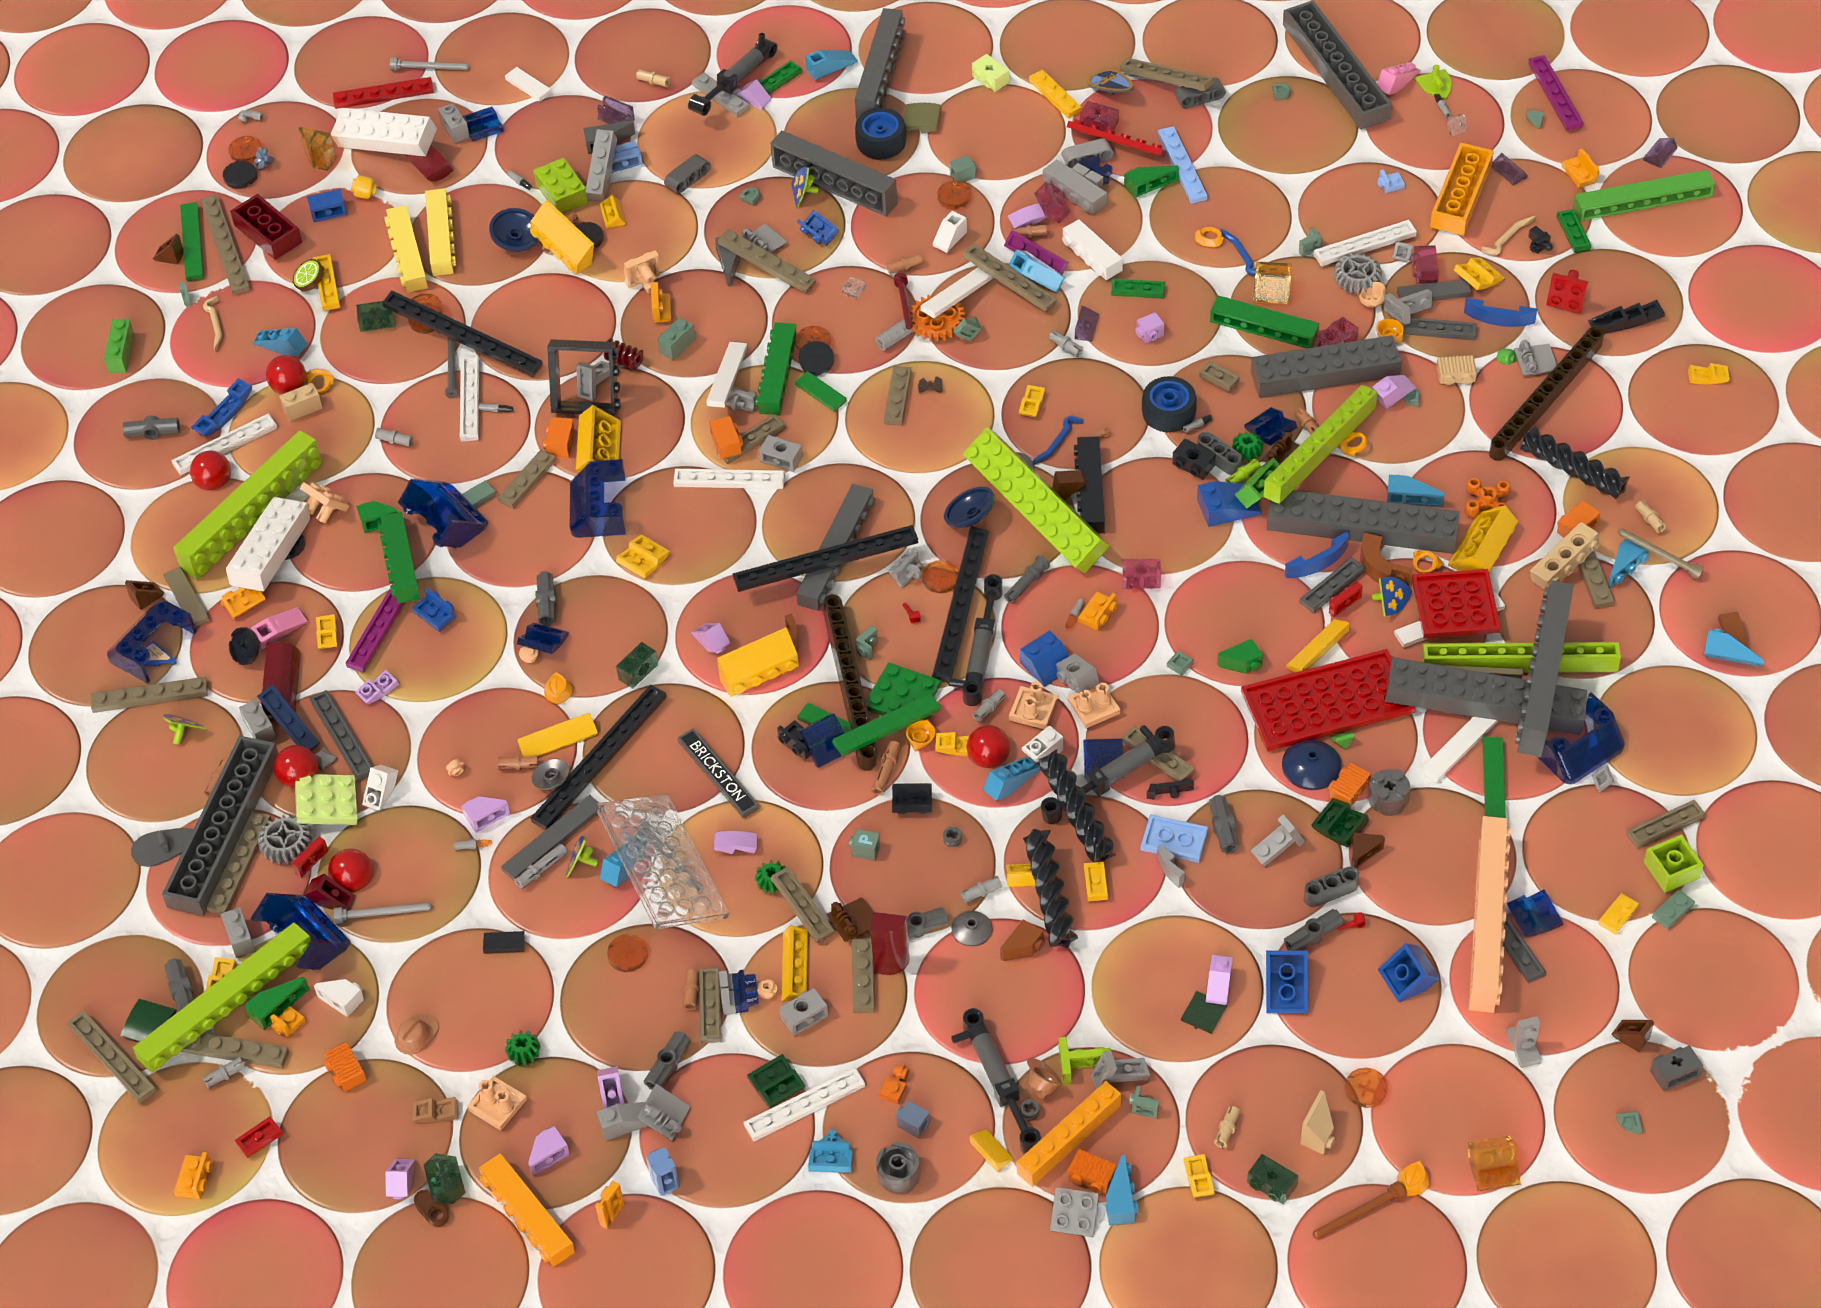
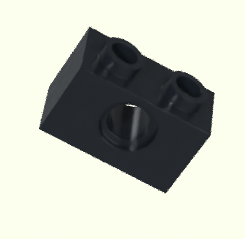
M1186 438L1173 451L1172 464L1202 480L1215 467L1216 454Z

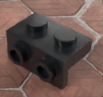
M795 720L785 728L781 725L777 727L778 740L783 745L790 747L796 756H801L804 760L822 747V742Z
M892 784V813L905 814L907 812H917L924 814L932 812V784Z

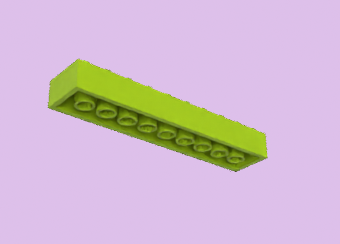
M988 427L982 431L963 453L992 485L1081 572L1086 573L1109 548L1110 545L997 433Z
M299 430L181 539L173 549L182 571L195 580L205 575L215 563H218L228 551L252 530L273 497L285 499L310 474L318 469L322 464L316 439Z

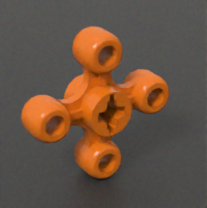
M1470 478L1466 484V491L1470 495H1477L1478 499L1466 502L1465 514L1469 517H1475L1479 514L1480 509L1486 511L1504 505L1509 509L1506 503H1499L1497 500L1499 497L1505 498L1509 495L1511 489L1509 482L1501 480L1496 484L1495 488L1490 486L1482 488L1481 481L1478 478Z

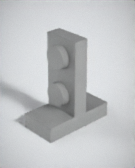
M1429 289L1399 299L1391 293L1384 295V311L1403 325L1410 323V314L1432 307V291Z
M599 361L594 366L583 362L577 364L578 397L591 401L596 399V385L610 376L609 363Z
M1284 814L1277 819L1281 825L1250 850L1263 867L1268 865L1294 842L1299 847L1305 843L1299 832Z
M1537 1016L1517 1021L1516 1027L1506 1030V1035L1521 1068L1540 1064L1542 1060L1536 1047L1540 1021Z
M1104 1051L1091 1073L1095 1090L1105 1081L1108 1083L1148 1080L1150 1077L1145 1058L1114 1060L1112 1051Z

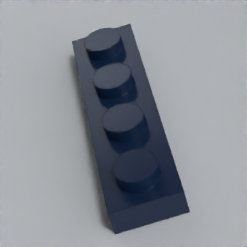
M273 684L257 696L296 745L307 747L311 751L320 745V742Z

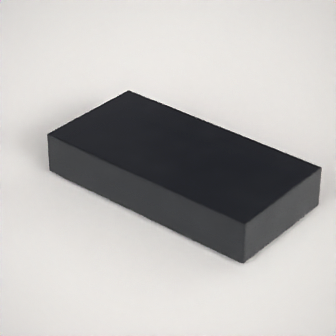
M524 931L484 933V954L524 952Z

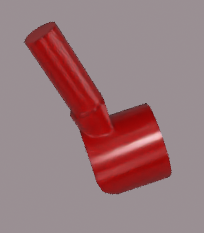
M903 603L902 606L909 615L910 623L921 622L920 612H913L907 603Z
M1355 913L1354 920L1338 927V930L1353 926L1363 928L1365 926L1364 913Z

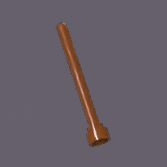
M1400 1181L1394 1182L1387 1189V1192L1315 1230L1313 1237L1319 1239L1391 1199L1400 1200L1406 1197L1407 1193Z

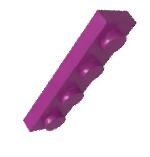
M1011 230L1004 244L1005 247L1014 252L1016 250L1028 251L1061 275H1063L1069 263Z

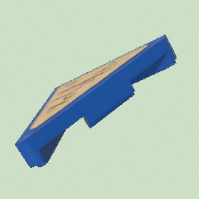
M154 641L126 661L128 667L133 665L159 666V664H172L174 666L177 664L175 659Z

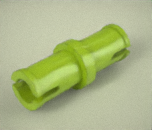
M1253 459L1244 467H1239L1237 472L1226 478L1225 481L1229 483L1246 481L1251 474L1261 467L1259 461Z

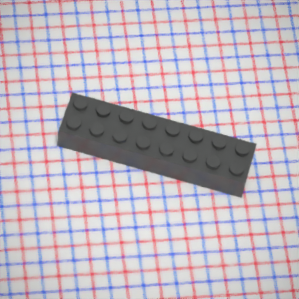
M883 8L855 96L856 121L864 112L870 109L884 108L885 96H888L889 92L888 85L892 83V73H895L896 69L895 62L899 60V51L902 50L903 45L902 40H905L906 30H903L905 17H903L902 10Z
M782 130L770 142L772 166L775 169L795 177L801 168L809 167V175L815 178L812 185L885 217L897 205L896 179Z
M1393 335L1255 356L1251 359V374L1258 396L1262 398L1400 375L1402 361Z

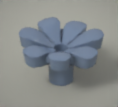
M259 147L255 154L257 159L254 160V164L258 165V169H263L267 166V163L273 162V157L268 156V150L263 147Z

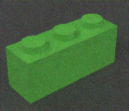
M112 319L104 355V361L109 373H126L134 338V330L130 319Z
M1274 457L1259 467L1234 494L1246 508L1263 497L1265 479L1280 465Z

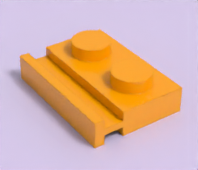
M613 1180L609 1186L602 1190L601 1203L595 1204L599 1223L606 1229L609 1227V1220L613 1221L624 1206L620 1184Z

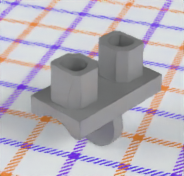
M733 386L726 405L731 406V409L734 411L742 409L753 412L755 410L757 393L753 391L745 392L739 387Z
M914 551L910 555H904L898 567L892 566L889 569L891 578L896 580L899 587H903L912 577L915 579L921 577L920 570L923 568V564L918 558V552Z

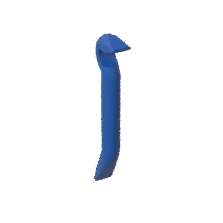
M1220 229L1222 236L1234 244L1247 264L1245 267L1246 272L1251 276L1265 274V268L1252 269L1254 263L1239 239L1231 233Z
M1076 416L1066 417L1063 420L1064 428L1050 447L1033 459V465L1053 455L1070 432L1071 425L1069 423L1083 424V419Z

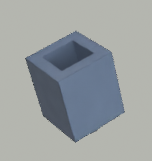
M907 1101L904 1107L901 1106L896 1113L897 1126L917 1138H920L930 1124V1112L910 1101Z

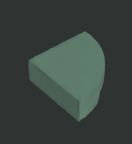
M1527 110L1526 119L1533 123L1534 127L1541 128L1544 112Z
M185 281L180 282L178 285L184 305L186 307L191 306L192 303Z
M1414 389L1402 399L1407 404L1418 407L1420 390Z
M1638 1111L1616 1114V1120L1623 1129L1631 1133L1642 1134L1643 1129Z

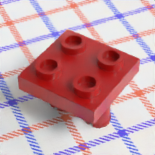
M1574 269L1570 270L1567 276L1553 273L1546 305L1581 314L1588 281L1578 279L1579 272Z

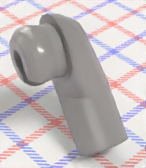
M242 110L239 112L238 120L246 122L247 117L262 121L264 114L254 110Z

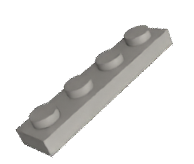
M703 72L692 80V86L707 95L717 86V81ZM720 91L712 98L713 101L736 117L749 109V104L733 92L729 94L725 91Z

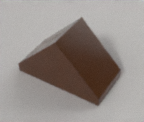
M176 233L158 248L153 260L178 265L184 254L180 236Z
M1081 470L1055 471L1052 489L1065 501L1086 485L1087 482Z
M126 580L125 582L130 599L140 610L164 595V592L155 582Z
M1354 833L1351 867L1358 868L1383 850L1385 837L1383 835Z
M1621 1020L1612 1032V1036L1640 1052L1651 1037L1654 1022L1653 1020Z

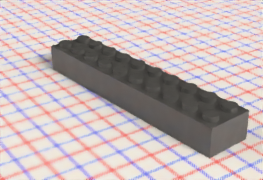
M1312 0L1285 9L1283 12V26L1358 127L1364 129L1390 120L1392 103L1317 4Z
M1293 490L1280 504L1270 500L1267 530L1332 539L1348 532L1349 541L1362 542L1364 533L1383 537L1382 545L1454 554L1460 511Z
M1551 580L1549 588L1545 587L1543 598L1546 600L1542 599L1540 613L1543 614H1539L1537 627H1540V629L1537 628L1534 640L1537 643L1533 644V657H1531L1529 671L1531 672H1528L1526 686L1529 687H1525L1523 698L1526 702L1522 703L1521 716L1523 717L1519 719V732H1517L1515 744H1518V753L1537 757L1542 755L1548 733L1574 588L1573 584Z
M1392 657L1385 702L1518 724L1520 717H1523L1521 716L1522 703L1526 702L1523 698L1525 687L1529 686H1526V679ZM1556 685L1549 730L1581 735L1585 722L1587 690Z
M239 735L162 893L167 908L205 915L208 902L249 816L255 810L274 770V762L279 754L275 743Z

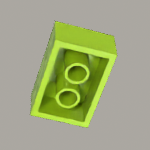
M564 157L533 170L536 186L546 200L562 214L588 203L585 186Z

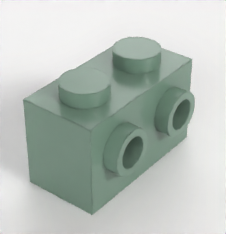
M681 317L673 322L657 338L659 353L673 361L695 340L694 325Z

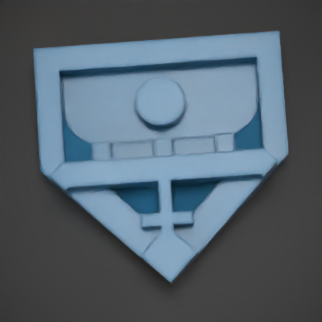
M834 1129L830 1130L827 1136L819 1141L812 1142L808 1170L813 1172L851 1173L853 1151L850 1148V1143L843 1141Z

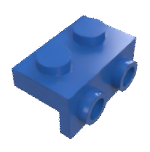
M815 210L811 212L804 222L800 219L797 221L801 226L799 229L804 234L808 235L810 233L812 235L811 238L819 244L821 242L825 246L839 231L836 226Z
M426 588L424 590L426 597L412 608L413 613L437 631H441L455 619L454 606L449 601L443 600L437 592H432Z

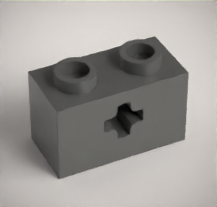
M1689 1045L1684 1048L1678 1047L1668 1055L1656 1057L1652 1062L1650 1072L1661 1089L1666 1091L1699 1077L1703 1064Z

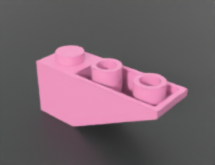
M1410 62L1382 69L1377 85L1388 95L1398 93L1421 70Z
M298 607L268 617L252 626L251 629L258 638L259 650L261 651L266 648L267 643L280 640L308 623Z

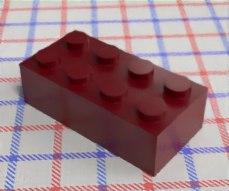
M258 193L230 210L234 226L274 260L302 243L299 228Z

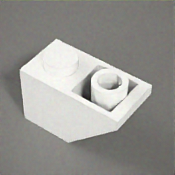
M951 211L942 221L934 239L933 247L948 253L967 233L966 217Z
M1049 725L1023 746L1022 751L1035 762H1039L1040 758L1049 755L1056 749H1058L1057 753L1063 751V736Z
M384 765L371 767L362 805L379 811L382 810L395 788L398 770Z

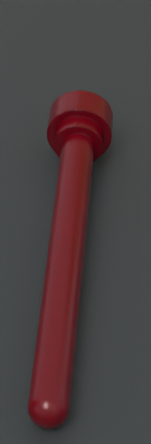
M900 272L894 275L893 280L894 285L899 288L906 329L910 330L913 325L906 292L908 278L905 273Z

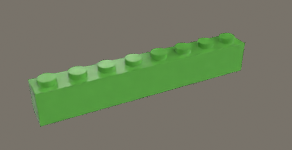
M1708 169L1575 194L1573 208L1579 221L1711 197L1713 196L1715 182Z

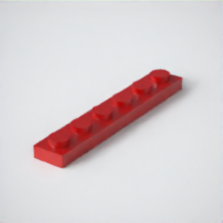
M427 77L334 92L335 109L434 93L432 78Z
M1074 119V122L1068 121L1066 126L1165 157L1166 150L1161 149L1162 145L1152 143V146L1146 144V140L1137 138L1134 141L1130 139L1131 136L1123 133L1117 136L1114 135L1115 131L1105 129L1104 132L1099 130L1100 126L1090 124L1088 127L1083 125V121Z

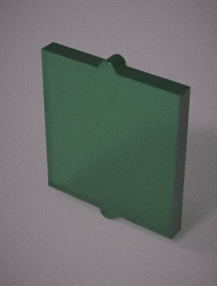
M1196 991L1182 1015L1181 1021L1194 1026L1195 1029L1199 1028L1212 1034L1226 1010L1227 1004L1206 1002V995Z

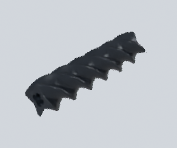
M1535 426L1524 434V440L1520 447L1521 450L1532 453L1536 458L1547 461L1555 468L1563 469L1568 475L1579 478L1587 485L1595 486L1599 491L1611 495L1614 499H1617L1620 494L1625 492L1630 476L1620 477L1619 472L1615 468L1604 469L1600 460H1588L1586 454L1582 451L1572 452L1571 447L1567 443H1556L1554 437L1550 434L1540 435L1539 430Z
M1056 749L1049 755L1039 759L1040 769L1048 778L1050 788L1057 795L1060 806L1066 811L1068 821L1075 828L1079 841L1085 846L1089 859L1092 862H1103L1116 855L1112 852L1114 843L1110 838L1103 836L1104 825L1101 821L1094 819L1095 808L1085 802L1086 792L1083 788L1076 785V773L1067 769V757L1062 753H1057L1058 749Z
M1032 829L1030 834L1024 837L1023 840L1026 844L1027 857L1031 862V872L1035 879L1036 892L1040 898V908L1044 915L1045 928L1049 934L1050 947L1062 946L1068 948L1071 942L1078 939V935L1070 930L1074 919L1066 913L1069 900L1061 894L1064 881L1056 876L1060 865L1052 859L1055 846L1047 840L1051 830L1040 831Z

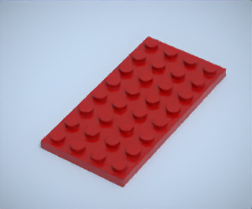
M1388 649L1242 686L1241 693L1266 750L1271 751L1304 740H1313L1415 713V707L1385 702L1388 674L1392 660Z

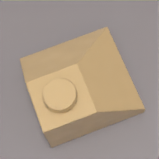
M1320 1090L1302 1124L1300 1145L1324 1155L1327 1148H1332L1335 1137L1333 1136L1334 1126L1325 1092Z

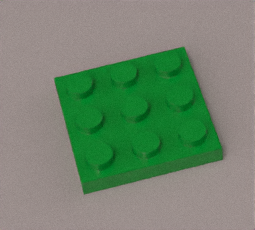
M888 662L866 700L867 710L883 716L930 693L934 697L941 685V680Z

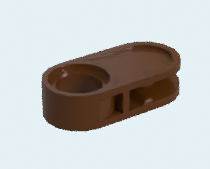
M426 1189L418 1191L414 1196L417 1210L433 1227L445 1225L448 1221V1213L445 1206L431 1191ZM440 1211L443 1213V1217L439 1220L432 1218L435 1212Z

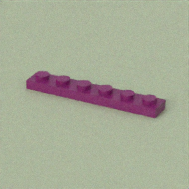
M1545 55L1529 58L1528 64L1566 131L1581 128L1583 121Z
M391 589L387 592L347 659V668L360 672L365 671L405 602L397 603L396 596L392 597Z

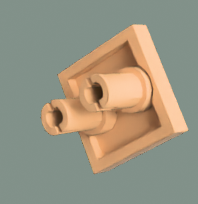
M656 250L647 252L643 256L630 259L624 263L625 284L628 288L641 283L648 294L651 293V283L655 281V277L659 276V255Z
M303 482L300 488L310 495L307 502L309 514H314L320 502L323 504L318 516H316V519L323 523H327L333 510L338 509L347 512L350 506L344 502L345 499L338 494L333 495L331 493L332 490L322 485L321 487L313 482L311 484Z
M1037 681L1032 682L1030 688L1020 686L1009 714V721L1041 729L1047 728L1056 706L1058 695L1043 692L1042 684Z
M1100 682V684L1090 690H1084V693L1081 691L1080 693L1076 692L1068 696L1069 704L1085 728L1120 714V708L1108 692L1109 686L1106 683Z
M493 1076L489 1081L482 1080L479 1083L480 1092L467 1108L468 1111L501 1131L527 1101V1097Z

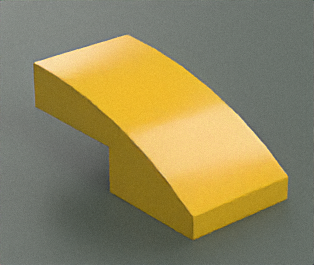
M1710 363L1708 368L1690 365L1688 368L1689 382L1692 384H1719L1730 380L1728 366Z
M1027 385L1025 396L1022 398L1019 415L1037 417L1046 392L1045 388Z
M335 614L316 617L318 649L338 647Z
M956 732L936 733L935 750L936 752L949 755L968 756L966 744L969 736L957 737Z
M215 957L212 975L208 976L206 990L236 968L237 961L235 959Z
M1205 1154L1185 1157L1183 1162L1193 1198L1214 1195L1211 1174L1208 1171Z

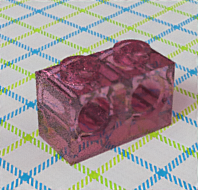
M1045 182L1034 193L1046 217L1060 223L1071 212L1059 188Z
M1341 317L1328 328L1319 332L1317 347L1356 341L1358 338V327L1346 318Z

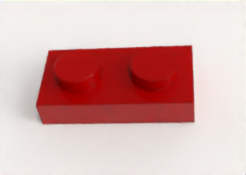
M1356 582L1352 586L1346 587L1338 596L1332 597L1329 602V614L1335 617L1362 598L1363 586Z
M319 836L315 841L311 842L307 849L292 862L295 874L300 878L328 852L323 838Z
M269 1116L235 1139V1143L243 1154L249 1158L283 1135V1133L271 1116Z

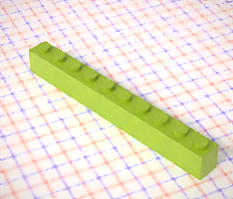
M1361 385L1265 479L1263 497L1280 504L1376 409L1378 391Z
M1619 642L1563 643L1558 672H1618L1621 659ZM1534 643L1423 644L1421 662L1442 666L1523 669V673L1531 672L1529 671L1531 657H1533L1532 649Z
M292 923L133 1047L137 1060L151 1073L163 1067L173 1056L178 1055L182 1049L196 1041L200 1035L211 1029L219 1020L228 1016L232 1010L243 1004L251 995L260 991L269 981L275 979L283 970L292 966L297 959L307 954L313 948L310 936L297 924Z

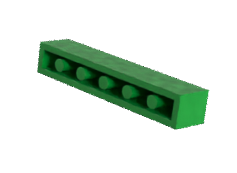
M1219 295L1210 311V322L1306 349L1313 348L1319 333V323Z
M775 322L774 329L770 330L771 342L767 344L768 356L765 355L764 357L765 369L761 371L762 382H759L758 393L760 394L756 396L755 406H758L759 414L781 415L797 339L796 324Z
M402 512L380 515L381 523H378L379 534H383L380 536L382 547L386 546V548H383L384 559H388L385 560L386 569L391 571L388 573L389 584L393 583V585H390L392 597L396 596L397 603L420 600Z

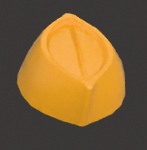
M1384 319L1377 322L1376 331L1378 337L1393 335L1395 344L1402 342L1403 325L1399 321Z
M557 672L550 677L544 688L546 699L556 704H561L568 700L573 692L569 681Z
M920 720L907 727L906 736L914 751L926 747L934 739L935 728L928 720Z
M1420 1160L1405 1166L1397 1176V1181L1402 1183L1407 1196L1423 1194L1429 1187V1176Z

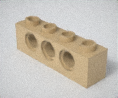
M1580 522L1530 570L1531 581L1544 590L1545 587L1549 588L1551 580L1561 582L1573 572L1576 566L1583 563L1592 551L1599 547L1598 532Z

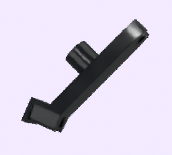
M1184 780L1150 784L1146 798L1154 800L1156 795L1170 793L1171 798L1179 797V792L1193 790L1194 781Z

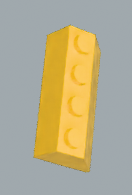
M546 200L532 218L530 232L533 237L538 238L546 249L554 253V256L561 260L568 270L573 271L577 275L592 265L594 243Z
M594 405L579 415L576 471L590 479L616 478L619 469L621 421Z
M1506 505L1479 512L1449 561V567L1459 571L1488 569L1489 573L1491 572L1493 564L1499 558L1500 552L1507 544L1508 538L1514 532L1515 526L1518 523V520Z
M786 627L717 658L720 681L730 697L741 694L747 689L759 686L767 680L774 679L787 671H792L799 667L798 654Z

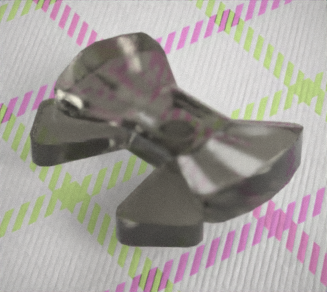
M935 377L933 383L932 381L927 383L925 378L919 380L918 392L935 390L941 393L943 391L942 379Z

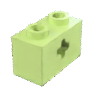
M988 54L972 63V76L994 92L1010 83L1009 70Z

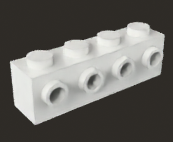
M1078 219L1063 228V243L1069 246L1077 256H1080L1088 266H1091L1099 276L1108 280L1123 271V258L1082 221Z

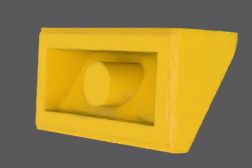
M611 195L599 204L607 229L627 224L621 202L614 195Z
M1031 864L1006 865L1008 887L1035 886Z
M987 1129L970 1136V1143L996 1171H999L1013 1161V1157Z

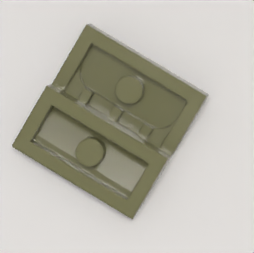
M925 102L906 104L903 116L906 132L920 129L922 134L936 131L939 124L941 105Z

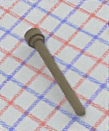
M1625 529L1618 530V534L1621 537L1687 570V573L1690 574L1689 576L1696 580L1703 571L1704 566L1698 563L1690 564Z

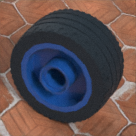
M875 108L864 112L857 119L855 126L858 149L862 154L872 159H888L899 154L906 144V126L903 117L897 111L889 108Z
M1164 376L1152 380L1145 387L1142 396V414L1145 422L1151 428L1160 432L1171 433L1183 430L1184 426L1193 422L1196 414L1197 399L1195 390L1190 383L1179 377Z

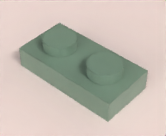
M1677 890L1653 913L1652 918L1669 930L1694 906L1695 901L1681 890Z

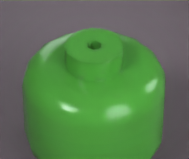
M1502 348L1497 354V361L1505 365L1515 362L1516 355L1514 350Z

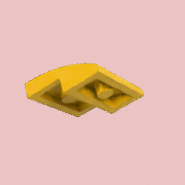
M1481 257L1470 258L1467 264H1457L1454 268V271L1476 290L1490 288L1505 278Z
M641 534L629 542L628 549L617 555L616 562L645 579L664 562L670 551Z

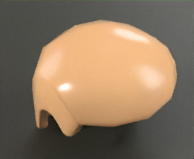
M1372 282L1373 287L1372 289L1369 287L1367 292L1364 291L1363 287L1359 295L1360 302L1369 308L1382 305L1384 303V295H1386L1385 284Z

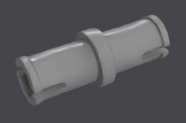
M1055 329L1052 330L1053 333L1050 332L1049 340L1058 344L1062 350H1067L1076 357H1079V354L1083 351L1082 346L1071 341L1070 337L1063 336Z
M377 428L375 431L376 439L388 441L393 445L396 443L408 447L412 445L413 436L401 434L396 430L389 431Z
M997 689L989 698H985L982 701V705L972 713L973 718L977 722H981L989 713H993L996 710V706L1006 698L1005 693Z
M995 876L985 882H977L975 886L960 891V894L966 904L980 896L983 898L987 896V893L1002 888L999 877Z
M240 1056L224 1066L221 1064L217 1070L202 1077L204 1082L212 1079L205 1083L208 1089L224 1079L226 1081L229 1080V1077L246 1069L243 1063L236 1066L242 1062Z

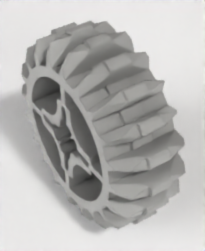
M1351 253L1349 257L1344 255V258L1339 259V262L1336 263L1334 276L1336 284H1338L1339 288H1343L1344 292L1350 291V294L1354 292L1359 295L1363 287L1364 291L1367 292L1369 287L1372 289V282H1381L1382 269L1377 260L1372 259V256L1366 257V254L1359 255L1357 253V255H1353Z
M291 814L288 818L282 815L280 819L275 817L273 822L268 821V826H262V831L259 832L258 844L266 860L269 859L272 863L277 861L279 865L285 862L288 865L289 861H294L298 855H301L307 849L313 837L311 829L307 824H297L296 817L294 818Z

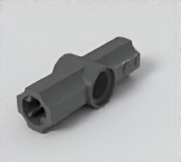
M147 416L143 421L123 422L125 438L144 436L146 439L154 440L162 434L180 433L178 418L159 419L156 416Z
M543 571L537 575V591H535L538 608V621L544 626H548L555 622L556 594L553 574Z
M1216 795L1209 799L1214 834L1218 836L1221 851L1231 854L1239 849L1235 833L1234 816L1230 814L1226 797Z
M940 907L924 913H910L907 918L908 937L920 938L926 931L947 925L948 918L944 908Z
M1331 909L1317 919L1311 918L1307 920L1305 926L1284 938L1286 949L1288 951H1301L1310 944L1316 945L1320 943L1322 937L1343 925L1344 920L1337 909Z
M174 958L168 960L164 966L170 982L168 986L179 1012L192 1002L194 998L192 995L193 989L188 976H186L181 959Z
M680 1031L674 1032L665 1048L658 1052L655 1064L644 1079V1084L652 1090L655 1084L663 1087L670 1074L677 1070V1063L691 1042L685 1033Z

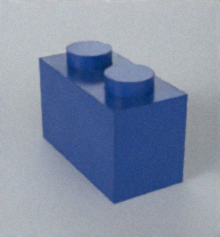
M341 189L307 196L313 222L347 215Z

